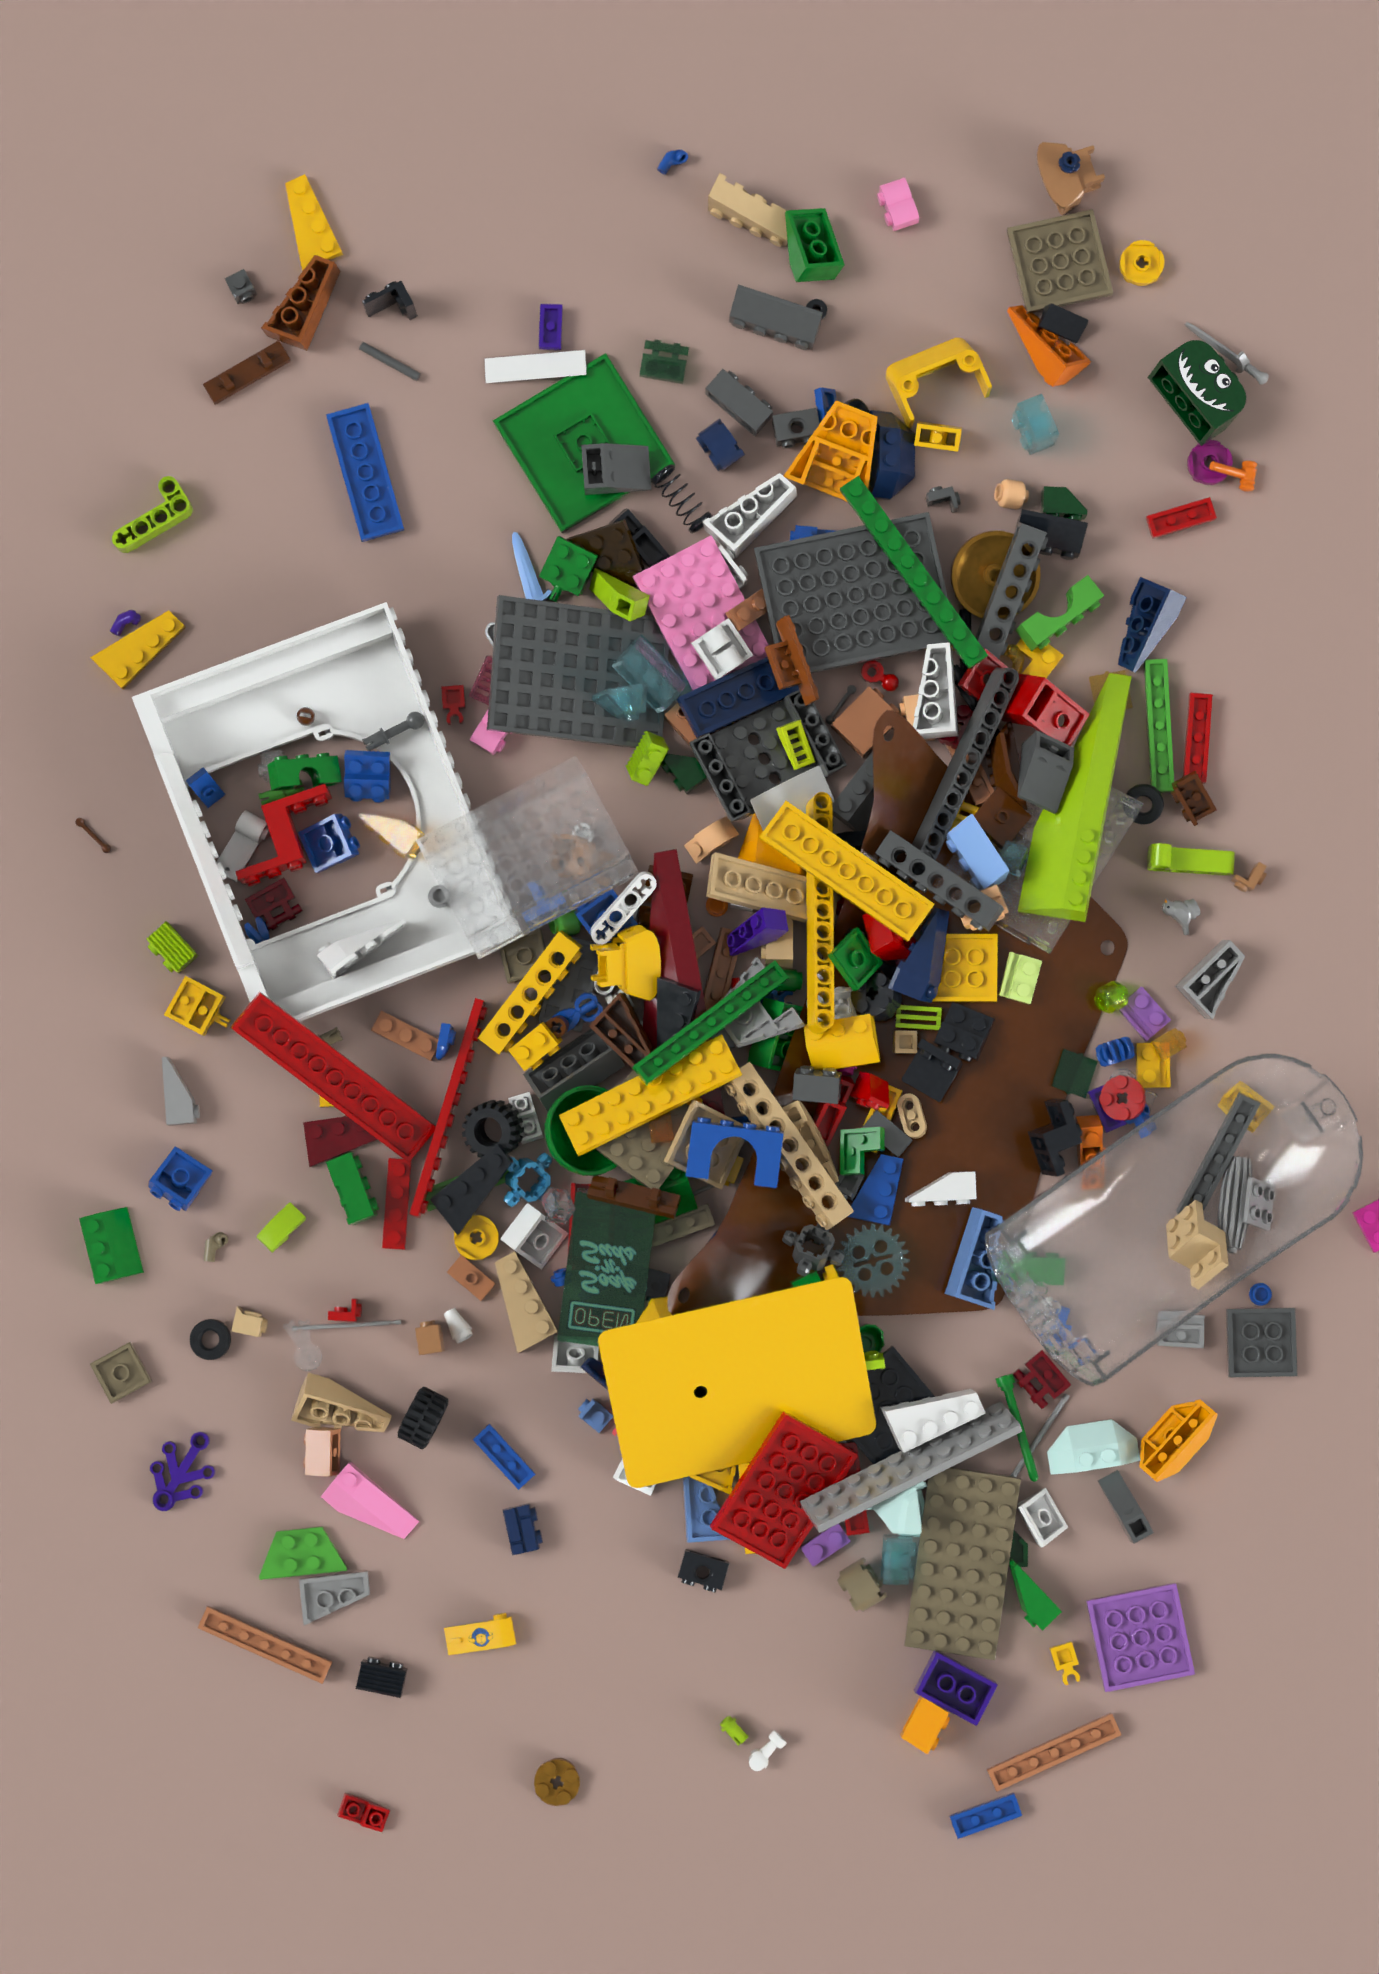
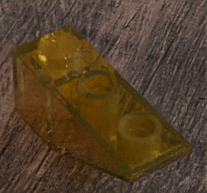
M363 813L358 815L364 820L363 825L372 832L374 830L380 834L378 838L387 845H393L395 847L393 851L402 858L409 857L415 859L430 839L417 826L409 822Z

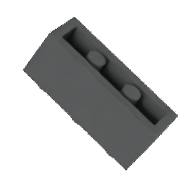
M722 369L705 388V394L752 435L756 436L772 418V406L764 399L760 401L754 396L755 392L749 386L740 384L738 377L733 372H726Z

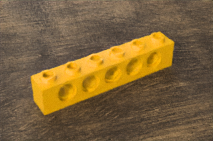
M562 930L559 931L479 1035L478 1039L497 1054H501L503 1051L507 1053L515 1043L512 1040L517 1033L521 1035L529 1025L526 1021L530 1015L535 1017L542 1008L539 1004L543 998L548 1000L555 991L553 985L556 981L559 980L561 982L569 972L566 968L571 962L575 964L583 953L580 950L583 946ZM556 952H561L564 955L565 961L563 964L555 962L554 954ZM542 970L550 972L551 980L549 982L541 979L540 973ZM528 988H534L537 991L536 999L533 1000L527 996ZM516 1005L523 1008L524 1015L522 1017H517L514 1014L513 1009ZM502 1023L510 1026L509 1035H505L500 1031Z

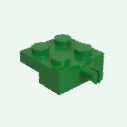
M557 536L539 577L549 581L554 586L549 599L558 602L562 590L569 591L577 596L582 595L599 555Z

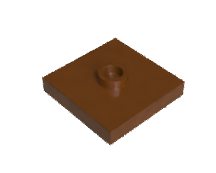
M1000 787L994 790L973 815L987 837L1002 850L1008 846L1032 817Z

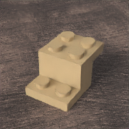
M1194 1200L1177 1216L1168 1221L1166 1232L1169 1258L1190 1269L1191 1286L1199 1290L1229 1265L1225 1231L1204 1220L1203 1204L1197 1200Z

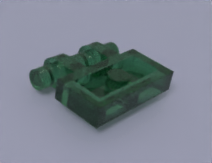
M657 339L654 341L646 340L644 349L653 351L652 354L643 353L640 377L683 384L687 360L678 358L679 355L688 356L689 347L681 346V343L675 342L674 345L661 343V340ZM660 351L672 353V357L659 356Z

